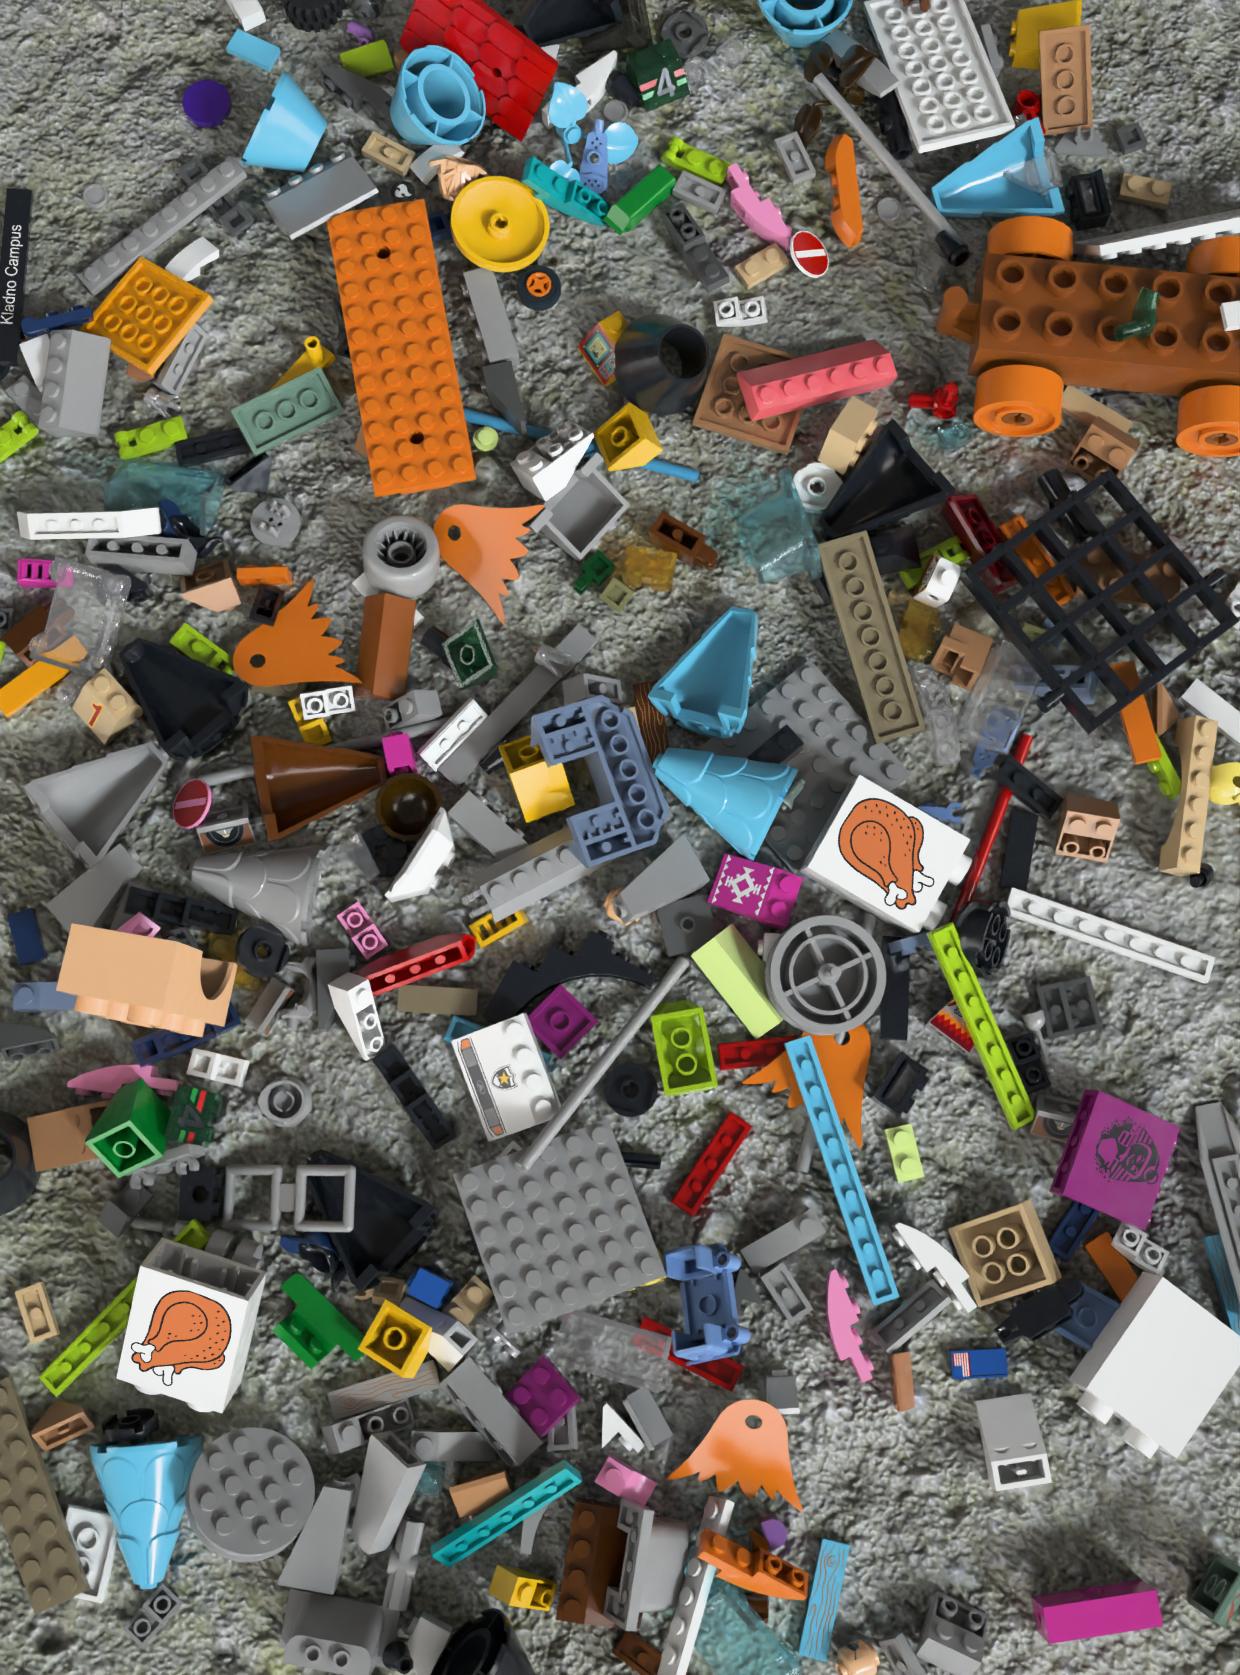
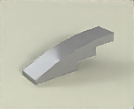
M838 29L820 40L831 46L833 58L838 68H840L845 52L852 45H861ZM876 58L856 84L882 98L898 87L900 81Z

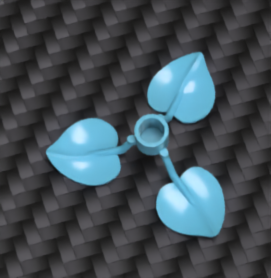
M555 81L549 102L548 116L552 124L556 126L557 134L563 139L561 144L564 146L568 163L562 159H557L548 167L569 182L575 179L580 182L578 171L575 168H571L573 161L568 144L577 143L581 137L587 139L588 134L583 132L575 122V120H580L586 115L588 108L587 100L583 93L574 86ZM613 122L603 132L607 136L608 163L616 164L625 161L633 154L638 145V137L635 132L624 122Z

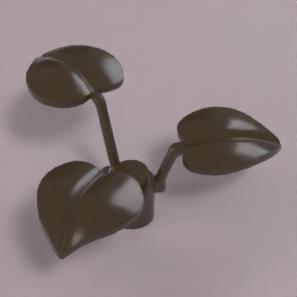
M819 41L808 55L804 67V76L809 83H814V78L818 74L823 73L826 77L837 83L836 90L847 103L857 106L862 102L865 90L858 86L856 82L877 56L861 45H852L842 57L840 63L842 72L839 74V79L826 70L833 61L831 46L826 42ZM816 101L812 106L804 104L797 113L793 132L797 131L805 150L822 124L823 113L819 106L832 105L830 101Z

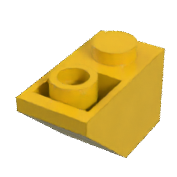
M497 1565L488 1593L509 1606L549 1611L558 1583L516 1567Z

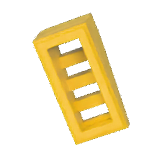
M521 909L514 913L517 918L515 922L511 915L505 918L508 926L505 927L501 920L496 922L495 925L499 931L495 933L489 920L493 919L490 912L468 925V927L476 937L480 948H484L529 922V919L524 910ZM482 924L490 935L487 939L479 927Z

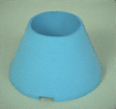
M757 0L762 13L777 36L787 45L796 48L810 47L819 42L846 17L853 3V0ZM804 3L815 7V9L800 10L791 5Z
M427 45L424 48L414 50L404 60L391 101L390 116L395 129L405 140L418 145H461L469 142L480 132L486 114L485 98L483 91H479L473 79L474 73L462 58L444 47Z
M283 71L242 157L241 163L244 165L304 172L328 122L289 73Z

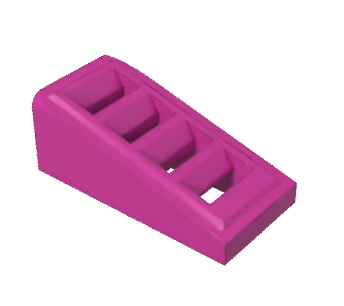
M18 559L17 582L22 588H74L75 564L68 561ZM39 569H42V579H38ZM50 569H53V579H49ZM60 569H64V580H60Z

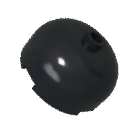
M989 898L974 899L966 903L953 920L959 935L962 952L973 968L977 978L991 980L993 978L991 973L994 968L1000 969L1004 961L1011 930L1007 929L1006 917L1011 915V911L1006 902ZM992 940L996 941V946H993Z

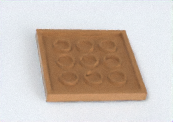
M724 333L698 405L693 426L788 455L803 409L751 421L736 374L799 358V356Z

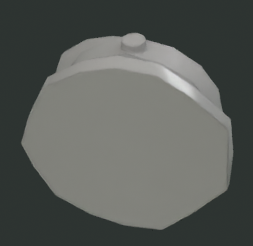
M283 1076L269 1083L261 1091L257 1103L267 1121L284 1128L296 1127L312 1110L311 1090L295 1076Z

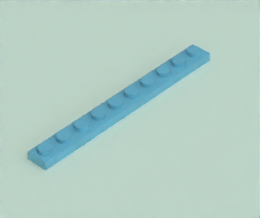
M811 1035L784 1043L871 1303L875 1306L898 1298L899 1294Z

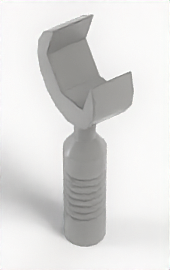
M136 1217L133 1222L134 1228L158 1232L170 1230L175 1235H178L188 1225L175 1223L174 1226L168 1225L165 1221Z

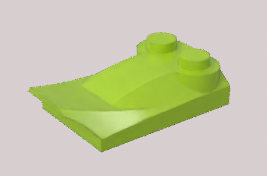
M690 999L659 1004L656 1012L650 1016L665 1097L701 1092L718 1087L703 1007L695 1005Z

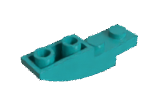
M534 156L526 160L521 181L535 190L533 195L535 198L576 219L601 227L606 226L603 218L610 210L611 204L578 180L575 179L569 182Z

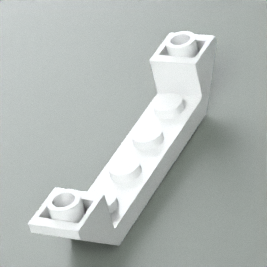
M159 507L133 508L120 511H17L20 537L30 540L126 538L162 533Z

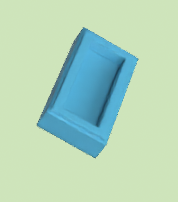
M240 29L236 30L226 47L229 54L269 72L281 53L279 47Z

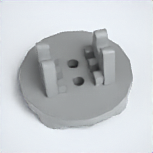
M281 498L267 499L253 510L250 519L251 530L256 539L262 544L285 548L298 535L301 527V516L296 507L288 500Z

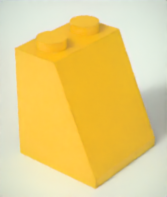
M1082 0L1019 10L1016 20L1011 21L1009 35H1013V41H1010L1008 48V57H1012L1011 67L1040 70L1038 31L1081 25Z
M531 735L498 746L526 823L539 820L544 816L557 811H563L575 805L563 764L547 768L540 746L530 748Z

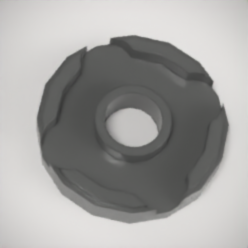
M687 11L681 14L676 12L669 16L662 25L661 41L663 47L669 54L677 58L687 59L695 57L707 45L708 27L703 18L694 12ZM687 31L691 35L687 38H682L679 36V33Z

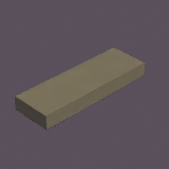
M403 985L399 987L397 1011L477 1017L479 990Z

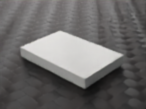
M71 1503L68 1505L65 1520L91 1588L74 1597L103 1603L118 1545L115 1537L117 1532L108 1511Z

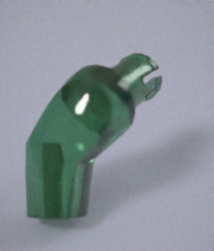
M1142 287L1133 309L1132 321L1114 326V330H1118L1113 332L1118 342L1136 336L1144 339L1153 332L1160 292Z

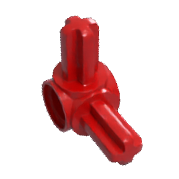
M1030 90L1019 92L1010 111L1014 122L1024 124L1026 121L1038 117L1041 110V94L1036 95ZM1040 121V125L1044 135L1046 133V129Z
M949 381L948 385L936 388L933 394L912 392L908 397V406L910 408L931 409V413L936 418L951 419L956 416V405L959 399L957 394L958 386H955L953 381Z

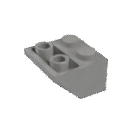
M937 1591L921 1628L915 1656L954 1675H973L982 1663L989 1615Z

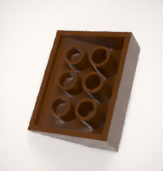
M576 1497L556 1620L582 1625L619 1627L605 1618L603 1612L607 1586L620 1588L628 1533L617 1528L620 1504ZM654 1511V1516L658 1517L659 1511ZM643 1612L639 1613L637 1629L641 1627Z

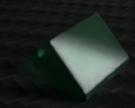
M475 619L442 643L459 690H464L497 678V664L479 619Z

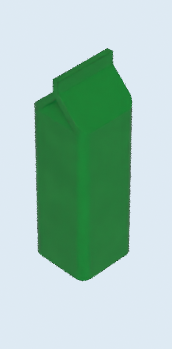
M657 165L611 207L603 221L619 236L625 232H630L672 194L676 184L675 177L662 165Z

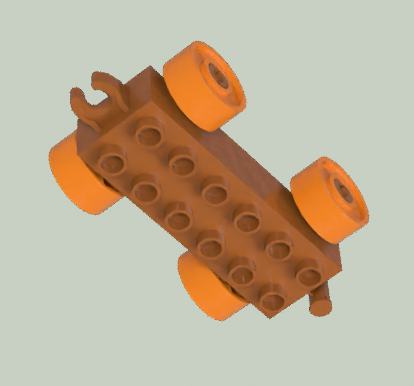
M1042 216L1014 217L996 224L988 233L986 254L975 281L973 302L967 301V293L962 287L952 286L945 291L942 299L943 303L935 324L936 329L942 335H951L970 344L968 375L979 376L976 380L973 420L982 430L1006 437H1033L1049 433L1061 424L1064 385L1183 396L1178 403L1176 435L1178 446L1189 453L1206 457H1233L1240 455V329L1225 331L1220 312L1222 303L1240 301V236L1216 237L1197 244L1187 254L1186 272L1073 262L1074 235L1067 225L1058 220Z

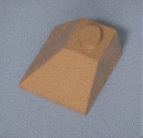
M228 557L194 568L193 576L179 575L183 599L215 612L231 611L241 604L240 593Z

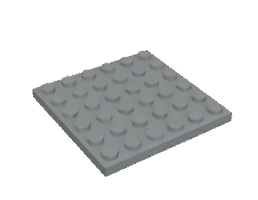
M810 659L747 709V717L739 734L735 732L730 738H712L697 750L713 752L714 755L746 758L786 724L804 743L802 751L785 765L798 770L791 786L799 778L803 779L806 783L793 800L794 803L791 811L787 813L777 812L763 840L792 874L802 866L849 781L861 775L891 793L911 776V773L883 742L874 744L868 724Z
M608 1119L553 1138L528 1171H524L517 1165V1161L528 1149L525 1148L453 1174L508 1336L666 1276Z

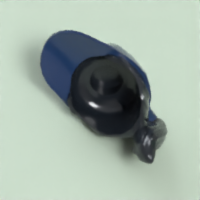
M163 499L157 502L164 518L161 523L162 533H160V536L188 539L197 552L196 558H205L214 550L218 543L224 541L219 536L207 538L204 531L194 525L187 515H183L173 501Z
M303 1232L301 1236L282 1234L280 1237L282 1248L288 1252L299 1254L302 1260L309 1261L318 1271L330 1274L331 1286L335 1292H339V1285L346 1276L347 1271L336 1245L333 1244L330 1233Z

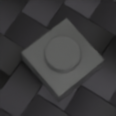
M1138 122L1116 129L1114 133L1123 156L1147 146L1148 141Z

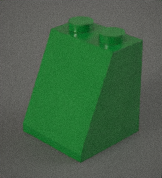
M139 1078L117 1090L84 1143L120 1178L164 1156L173 1112L144 1080Z

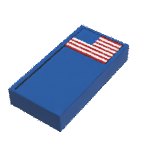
M1006 1348L949 1351L952 1380L1008 1377Z

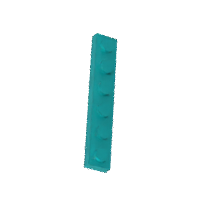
M563 1459L430 1546L431 1556L446 1567H452L581 1483V1472Z

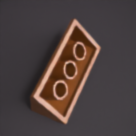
M389 593L366 596L356 677L362 683H355L354 698L395 701L406 694L417 603L415 600Z

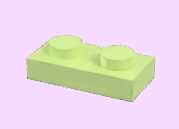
M906 1124L885 1129L884 1133L896 1182L900 1183L925 1177L912 1125Z

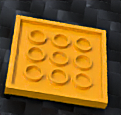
M140 256L93 313L94 321L85 323L79 331L111 339L110 352L152 376L214 300L208 293Z

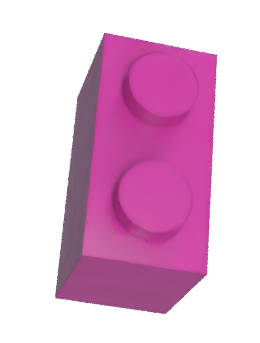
M402 731L389 733L388 737L382 738L387 768L391 776L394 777L402 773H415L419 775L414 746L408 733L403 734Z

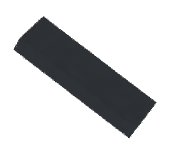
M239 427L174 442L181 469L252 452Z
M1014 810L1011 812L999 888L1011 889L1013 887L1026 892L1039 815Z

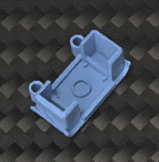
M695 1243L665 1251L663 1262L666 1277L683 1281L680 1283L685 1333L671 1332L674 1355L689 1359L690 1361L686 1362L687 1366L738 1355L741 1344L747 1343L750 1339L749 1329L740 1326L738 1323L732 1272L737 1271L741 1266L740 1257L729 1253L722 1243L710 1246Z

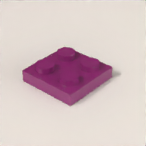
M561 984L528 1016L534 1034L560 1060L598 1023V1020Z
M542 1356L505 1394L510 1402L519 1409V1413L539 1437H544L582 1398L548 1356Z

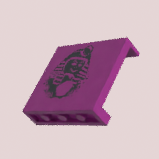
M1085 1089L1049 1192L1070 1198L1135 1228L1145 1230L1151 1220V1211L1155 1200L1160 1194V1185L1164 1173L1169 1168V1159L1173 1148L1177 1144L1180 1127L1106 1093Z

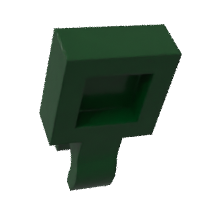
M598 549L581 566V571L584 574L574 582L575 587L573 589L581 596L593 582L599 587L616 571L617 566Z

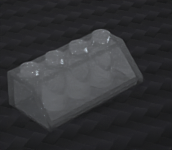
M1004 639L991 644L981 673L968 694L951 734L954 738L971 747L1004 756L1009 754L1041 678L1013 644Z
M575 1310L563 1315L551 1362L659 1393L668 1363L672 1337Z

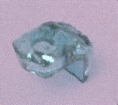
M959 422L943 430L941 427H938L936 438L942 450L954 451L972 442L973 434L972 430L964 422Z

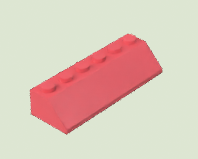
M875 339L736 374L751 421L887 388L898 376L890 352Z

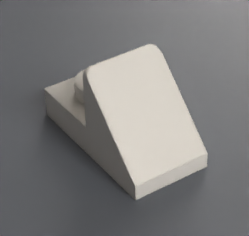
M606 1401L603 1404L602 1448L619 1432L621 1434L618 1438L619 1441L629 1451L634 1448L638 1453L645 1446L642 1437Z

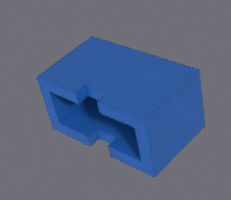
M424 1266L420 1267L419 1270H413L406 1283L410 1287L407 1293L437 1309L443 1305L455 1281Z

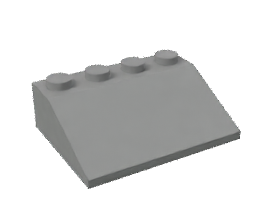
M343 151L338 152L330 157L331 161L325 164H315L309 168L310 172L307 174L293 176L287 181L288 184L281 188L276 186L266 192L267 195L262 200L275 225L291 240L379 193L376 186L348 152L344 153Z

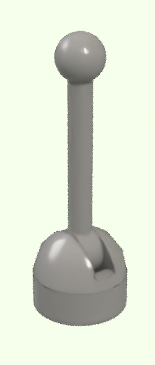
M1043 1009L1023 1014V1021L1027 1028L1036 1032L1045 1062L1044 1069L1047 1074H1053L1055 1067L1050 1063L1040 1030L1045 1023Z

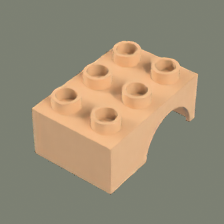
M72 923L56 991L77 996L74 1011L97 1015L98 1017L117 1020L122 1023L147 1028L156 1027L180 1034L203 1037L205 1023L225 1026L238 965L233 962L202 958L203 951L177 941Z

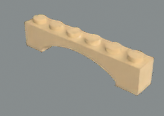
M1198 715L1177 721L1174 746H1178L1181 758V790L1171 832L1165 845L1161 847L1158 871L1180 877L1200 873L1210 792V775L1214 759L1218 721Z

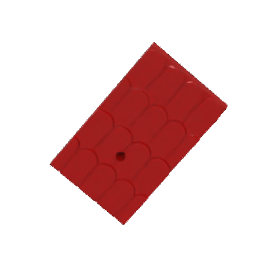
M415 0L399 40L402 48L410 54L414 50L424 48L427 45L444 47L457 54L469 65L474 73L473 79L479 91H483L486 114L491 117L490 120L522 142L558 68L559 62L556 61L560 45L556 44L540 48L513 26L514 23L504 19L482 0Z

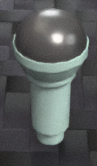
M799 778L788 790L778 810L779 812L787 813L791 811L794 803L793 800L806 783L803 779Z

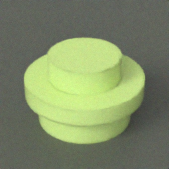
M491 427L479 428L473 436L474 445L477 449L484 452L493 450L498 444L497 432Z

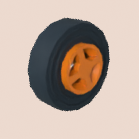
M533 266L521 274L517 284V292L521 302L527 308L535 311H544L552 308L558 302L561 295V282L558 275L552 269L545 266Z

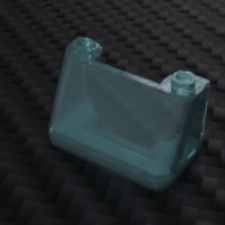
M718 1577L711 1584L694 1647L718 1675H800L803 1673L802 1660L793 1649L788 1652L784 1641L781 1642L746 1601L743 1593H739L734 1584Z

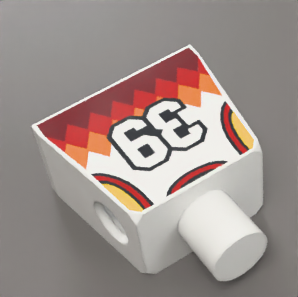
M932 553L911 598L933 609L946 603L954 590L963 567Z

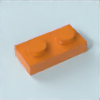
M272 564L270 567L245 565L244 568H237V579L241 586H260V583L264 585H292V574L289 568L282 564Z

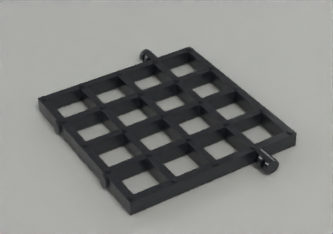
M1111 469L1079 491L1074 490L1062 503L1005 543L997 544L989 554L963 571L959 577L971 594L1052 690L1045 693L1044 697L1042 696L1037 699L1036 704L1043 713H1047L1052 707H1056L1060 700L1088 735L1240 621L1213 590L1219 584L1226 581V573L1221 568H1215L1203 578ZM1102 487L1108 491L1127 514L1107 529L1083 502ZM1068 511L1073 514L1093 538L1073 553L1069 551L1048 526ZM1133 523L1137 525L1158 550L1139 565L1133 561L1114 538V536ZM1034 535L1058 562V564L1038 578L1032 574L1013 551ZM1099 547L1123 574L1121 578L1104 590L1100 588L1079 563V561ZM1163 559L1171 565L1189 587L1170 602L1166 600L1144 574ZM999 560L1023 587V589L1002 604L977 576ZM1064 572L1070 576L1089 599L1088 602L1070 615L1063 611L1044 588V586ZM1130 583L1155 612L1136 627L1132 626L1110 599ZM1195 595L1220 623L1219 626L1201 639L1176 611L1178 607ZM1029 597L1035 601L1054 624L1052 628L1034 641H1031L1008 613ZM1095 609L1101 613L1121 637L1100 653L1075 625V623ZM1161 620L1186 648L1184 652L1166 665L1141 636ZM1060 634L1065 637L1085 662L1083 666L1065 679L1060 676L1039 650ZM1126 646L1132 650L1152 674V676L1132 691L1128 689L1106 662ZM1092 671L1117 700L1116 703L1097 717H1094L1070 688Z

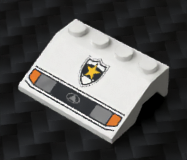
M527 1013L517 1015L451 1041L488 1142L549 1121L561 1107Z

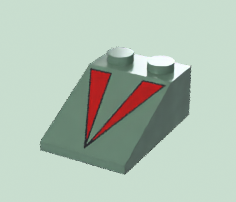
M1217 1554L1188 1603L1224 1629L1227 1625L1232 1624L1238 1615L1237 1608L1240 1605V1567Z

